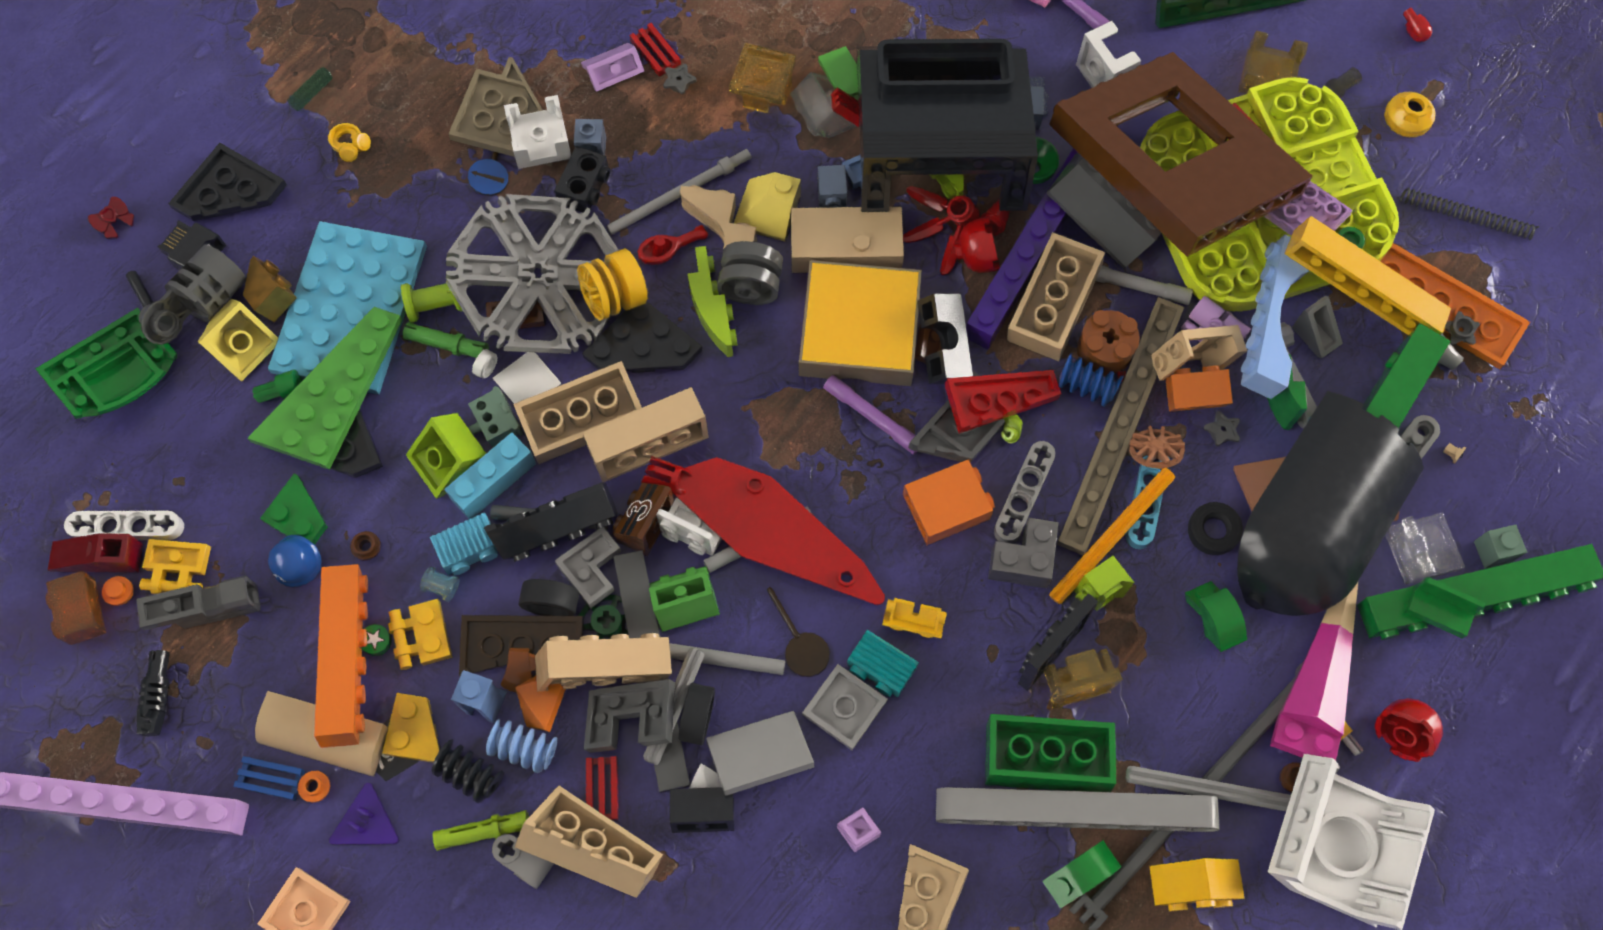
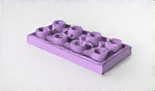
M1310 181L1299 198L1264 217L1292 236L1293 231L1310 216L1335 231L1351 215L1352 209Z

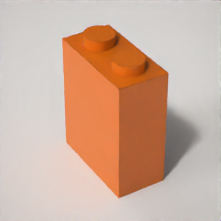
M969 459L904 485L903 497L926 546L988 521L992 516L993 508H995L994 501L989 492H984L980 484L982 483L981 474L977 467L972 468Z

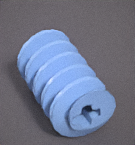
M498 719L486 743L487 755L493 757L498 753V758L502 761L507 760L509 757V761L513 765L521 761V767L524 769H528L532 765L535 773H540L543 769L546 770L553 759L558 738L554 737L547 744L546 733H542L536 740L534 739V729L531 728L525 736L523 735V725L520 724L515 731H511L512 721L508 720L503 727H500V719Z

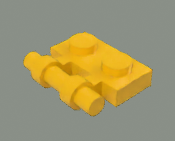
M149 539L142 568L146 571H153L151 579L142 578L140 580V590L159 594L196 584L203 588L202 583H192L193 575L205 576L211 547L208 544ZM167 572L179 573L178 581L166 580Z
M439 599L409 606L411 618L405 620L402 619L400 609L388 612L390 623H388L389 633L393 634L396 648L393 649L395 659L399 661L400 670L412 668L410 657L419 655L420 663L423 666L453 657ZM414 630L416 643L412 645L407 644L405 632Z

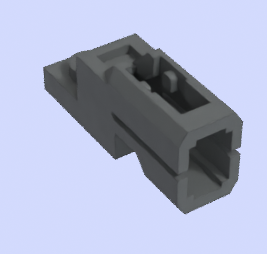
M246 575L224 580L217 585L205 588L196 584L136 599L139 625L144 631L174 623L186 629L258 612L261 609L257 585Z

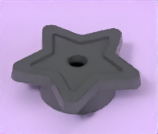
M683 64L677 69L669 67L665 69L668 77L663 84L665 89L671 88L674 92L685 94L690 84L697 82L696 77L688 73L687 64Z
M1459 311L1454 321L1446 322L1444 329L1450 333L1451 345L1460 341L1473 345L1476 343L1474 333L1480 326V323L1474 322L1473 319L1464 316Z
M1217 411L1214 422L1206 424L1204 430L1210 433L1212 439L1215 440L1216 446H1220L1228 441L1239 442L1240 437L1236 428L1240 419H1228L1221 411ZM1221 427H1225L1226 431H1222Z

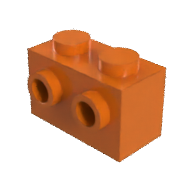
M1219 365L1202 367V372L1191 373V368L1177 369L1173 372V375L1165 379L1169 412L1226 407L1233 404L1229 369L1220 370Z

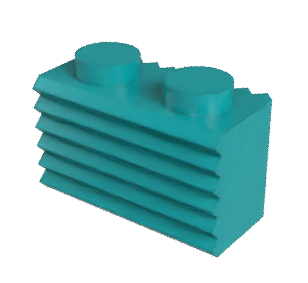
M869 630L865 632L847 661L850 673L860 680L865 681L868 678L876 684L875 688L887 697H891L892 694L895 697H899L919 664L918 661Z

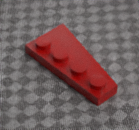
M1054 370L947 378L944 384L959 434L1056 401L1061 395Z

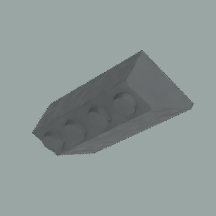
M1079 153L1074 155L1046 192L1122 268L1127 267L1154 243L1162 233Z

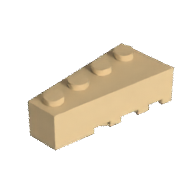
M657 633L643 634L640 638H629L627 634L613 635L610 637L611 639H599L597 635L582 636L580 640H568L567 636L551 637L535 655L537 692L548 691V685L561 684L564 689H573L576 686L586 684V681H592V684L595 686H606L616 683L617 678H622L623 684L665 680L672 674L669 637H659Z
M558 786L524 822L515 844V848L635 898L638 897L652 879L663 856L662 853L561 786Z

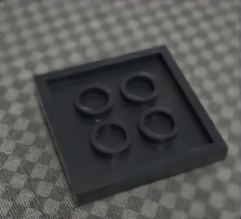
M1088 593L1082 601L1077 597L1065 611L1066 614L1062 618V622L1057 620L1048 629L1046 637L1042 641L1043 644L1040 645L1037 642L1027 653L1026 659L1022 663L1023 666L1019 670L1022 676L1018 682L1026 691L1033 686L1085 627L1098 603L1093 596Z

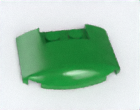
M139 308L134 309L35 368L75 419L106 414L137 400L165 376L173 361L176 360L177 353L168 343L162 345L153 344L145 338L139 322Z

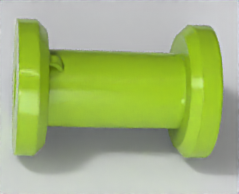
M408 283L401 284L402 300L410 323L417 322L419 312L455 305L458 311L463 312L446 283L413 290L412 286Z

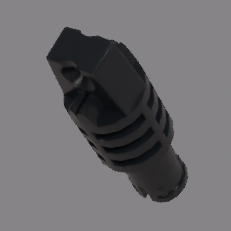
M149 651L148 670L146 677H143V680H141L140 686L142 688L139 692L141 696L138 699L139 706H137L138 735L145 737L160 735L166 714L165 706L168 701L166 699L169 693L167 689L170 686L169 679L166 678L170 656L168 651Z

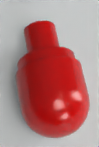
M1413 8L1403 12V16L1407 20L1405 24L1406 30L1411 38L1416 42L1427 41L1432 35V26L1426 17H1423L1422 14L1417 15Z

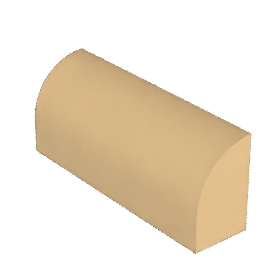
M267 691L256 721L255 738L257 743L374 777L387 735L388 727L386 725L365 719V731L360 733L359 745L320 748L314 737L316 704Z

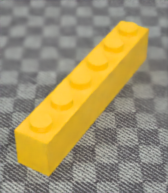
M1312 216L1307 218L1293 231L1285 250V255L1407 335L1419 323L1440 335L1443 333L1451 310L1450 307Z

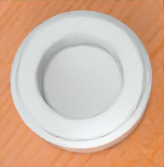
M484 349L473 364V374L482 379L487 378L497 364V354Z

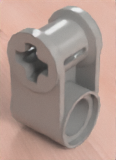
M510 834L499 836L492 846L494 858L514 872L513 874L533 888L538 889L554 863L515 848L518 839ZM514 843L512 846L515 851L514 855H506L503 858L505 853L501 850L504 845L511 846Z

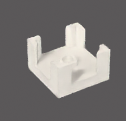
M1113 21L1084 34L1076 66L1092 88L1101 82L1115 78L1121 73L1124 74L1135 69L1141 63L1140 58L1135 52H1130L1115 59L1102 40L1118 32V28Z
M558 95L545 98L547 110L520 115L517 103L504 105L518 169L570 159L571 152Z

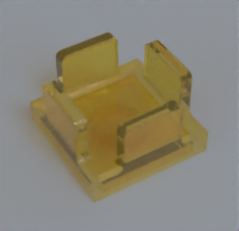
M744 43L729 85L730 93L742 96L744 108L763 113L769 112L770 103L785 105L792 86V71L796 62V55Z
M1107 648L1100 650L1098 654L1094 649L1068 656L1065 659L1066 667L1057 670L1055 664H1051L1044 670L1052 694L1050 700L1053 709L1110 693L1123 680L1119 669H1114Z

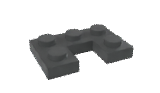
M665 679L589 690L584 750L589 753L617 750L619 720L640 717L638 743L643 746L672 743L675 682Z

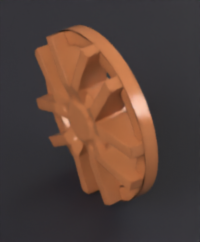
M1149 426L1148 430L1133 433L1129 444V452L1132 458L1143 466L1156 469L1169 468L1178 464L1183 459L1185 442L1181 440L1180 434L1175 435L1172 432L1166 431L1165 427L1161 426V429H1153L1152 426ZM1155 459H1159L1161 462H1153V461H1154Z

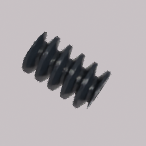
M451 739L439 750L432 766V774L436 777L442 776V781L447 784L452 782L453 788L456 790L462 789L463 794L467 797L473 795V801L480 803L489 798L497 789L505 772L501 770L493 776L494 765L492 764L483 770V758L480 757L475 763H472L474 753L470 751L464 757L461 756L464 746L460 744L452 750L454 740Z

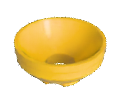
M1411 91L1395 95L1388 102L1384 112L1385 121L1391 130L1409 138L1419 137L1427 133L1432 127L1436 114L1435 108L1428 98ZM1411 101L1419 103L1422 111L1415 112L1411 110L1408 103Z

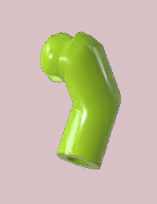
M1015 414L1003 418L1005 423L1001 436L1005 442L1010 444L1019 440L1023 426L1021 418Z

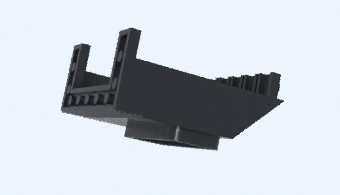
M1000 38L887 39L881 41L878 46H856L862 181L861 212H889L892 175L1004 174L999 199L1000 211L1028 210L1038 152L1026 48L1011 45L1008 40ZM940 75H955L956 80H940ZM967 75H981L982 80H966ZM993 75H1000L1001 80H992ZM889 76H903V81H889ZM914 76H929V80L907 81V77H910V80H914Z

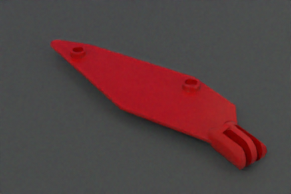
M651 456L649 461L651 465L647 466L645 470L647 475L643 476L641 483L670 487L673 495L683 502L741 557L874 605H881L884 602L885 594L865 563L771 476L718 457L684 468ZM848 575L851 577V581L848 583L843 582L841 576Z

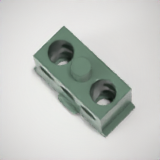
M494 386L492 391L468 403L477 420L476 423L468 427L473 435L482 431L486 440L493 448L511 432L515 436L523 435L524 431L499 387Z

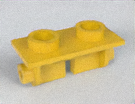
M895 597L894 600L888 599L882 625L896 631L905 630L918 633L927 638H942L943 626L947 612L941 611L942 608L921 604L919 613L913 612L915 602Z

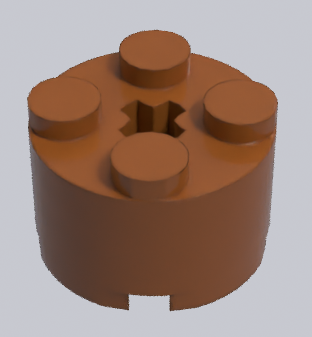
M1096 311L1085 323L1077 343V354L1083 358L1084 366L1089 362H1093V372L1100 366L1104 367L1103 376H1106L1110 371L1116 374V372L1124 370L1130 364L1140 341L1136 320L1118 311Z

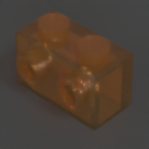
M79 571L46 582L48 593H46L45 599L49 609L52 610L54 621H51V630L56 638L72 645L106 634L95 578L84 571Z

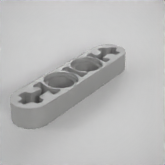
M1038 441L1030 448L996 522L994 536L997 541L1013 544L1018 540L1055 459V449L1050 443ZM1043 450L1046 452V458L1042 460L1038 468L1034 464L1038 454ZM1025 474H1034L1038 478V484L1034 487L1025 485L1022 479ZM1015 498H1021L1027 503V509L1022 512L1015 511L1011 506V501ZM1010 517L1016 519L1012 527L1014 533L1005 536L1003 534L1004 529L1001 527L1005 528Z

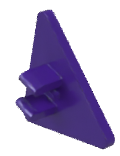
M371 783L364 784L329 838V843L332 845L397 844L399 841L397 833Z

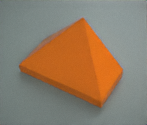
M536 676L515 687L526 727L550 732L566 689L561 684L548 685V691L537 692Z

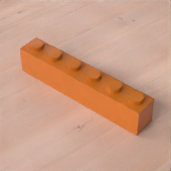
M359 564L321 567L314 737L320 748L359 745L360 733L365 731L364 714H360V704H365L366 701L365 686L361 685V675H366V659L362 657V647L367 646L366 629H362L363 620L368 618L367 603L363 602V593H368L367 575H362Z

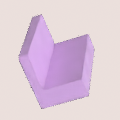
M630 43L623 44L581 62L582 67L587 70L596 92L644 72L637 50Z

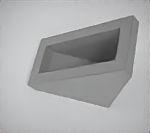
M1327 296L1322 297L1305 309L1292 326V329L1319 358L1325 357L1343 344L1331 302Z

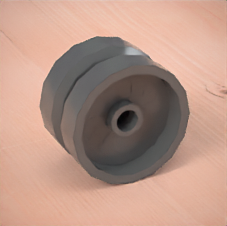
M740 241L728 244L722 253V269L719 272L717 282L718 291L721 294H725V297L742 304L763 305L773 302L778 298L783 256L774 248L758 242Z

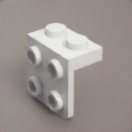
M678 498L675 499L669 512L659 509L656 514L660 530L665 538L676 543L680 540L688 544V548L699 555H704V553L711 556L714 555L722 539Z

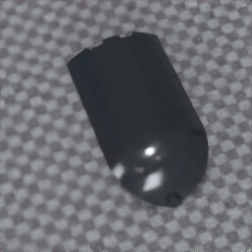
M1330 391L1326 392L1255 505L1245 526L1238 553L1237 576L1245 603L1254 609L1262 608L1282 615H1309L1336 605L1348 596L1356 586L1424 469L1422 459L1412 442L1406 443L1397 434L1399 428L1383 415L1377 418L1362 409L1364 404L1341 394Z

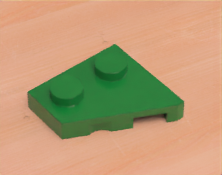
M295 473L260 518L264 523L285 536L300 535L310 540L314 545L328 528L322 515L317 510L312 497L307 492L302 479Z

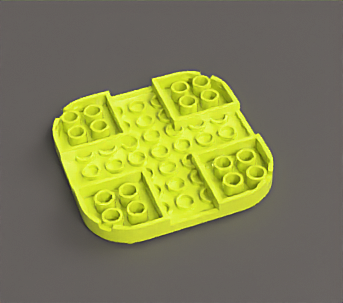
M1296 77L1281 78L1249 88L1247 94L1228 100L1231 104L1236 103L1269 138L1313 176L1310 180L1311 182L1352 209L1351 215L1335 232L1338 233L1345 227L1359 229L1365 237V244L1362 250L1381 261L1391 248L1398 233V211L1383 178L1377 179L1356 139L1359 131L1343 101L1326 86H1323L1321 89L1309 84V79ZM1179 110L1156 121L1148 129L1140 148L1166 172L1218 145ZM1263 216L1187 257L1162 233L1187 288L1193 289V294L1201 300L1206 296L1226 311L1233 312L1257 308L1255 299L1261 288L1262 280L1260 275L1266 264V249L1272 242L1278 241L1283 235L1291 237V235ZM1309 271L1289 287L1284 299L1329 285V283Z

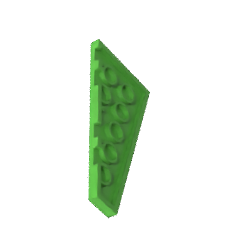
M373 307L247 439L251 443L330 470L402 322L401 316Z

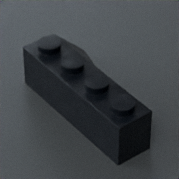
M601 482L564 496L563 500H555L535 508V511H527L511 516L505 523L487 525L484 529L503 560L513 558L515 563L530 557L529 551L538 547L543 552L558 546V539L568 536L569 541L584 536L586 535L584 529L595 525L597 530L613 524L612 518L619 515L607 484Z

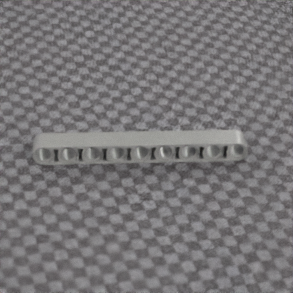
M953 787L936 789V822L945 824L1215 832L1220 830L1218 797Z

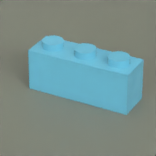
M511 432L444 490L451 501L468 519L474 518L536 465V461L531 451Z

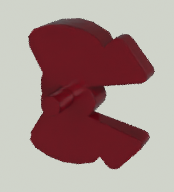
M113 196L110 198L108 206L104 207L97 214L89 215L88 221L95 230L104 233L105 238L115 239L119 236L111 223H116L118 218L132 227L134 215L129 213L126 204L120 198Z

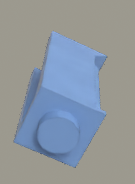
M463 670L451 700L466 714L472 716L474 709H476L488 722L495 723L507 691L496 688L491 679Z

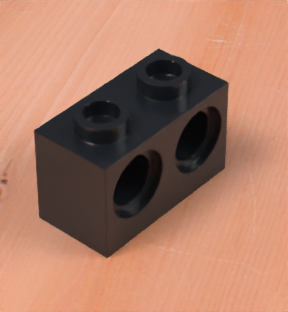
M576 146L554 190L556 197L571 198L570 204L573 201H577L576 210L582 213L585 212L587 207L591 209L592 205L596 206L600 197V188L603 183H607L611 173L606 156ZM577 191H584L580 194H575Z

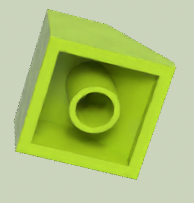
M454 413L431 417L406 456L437 499L447 494L444 489L487 453L459 414Z

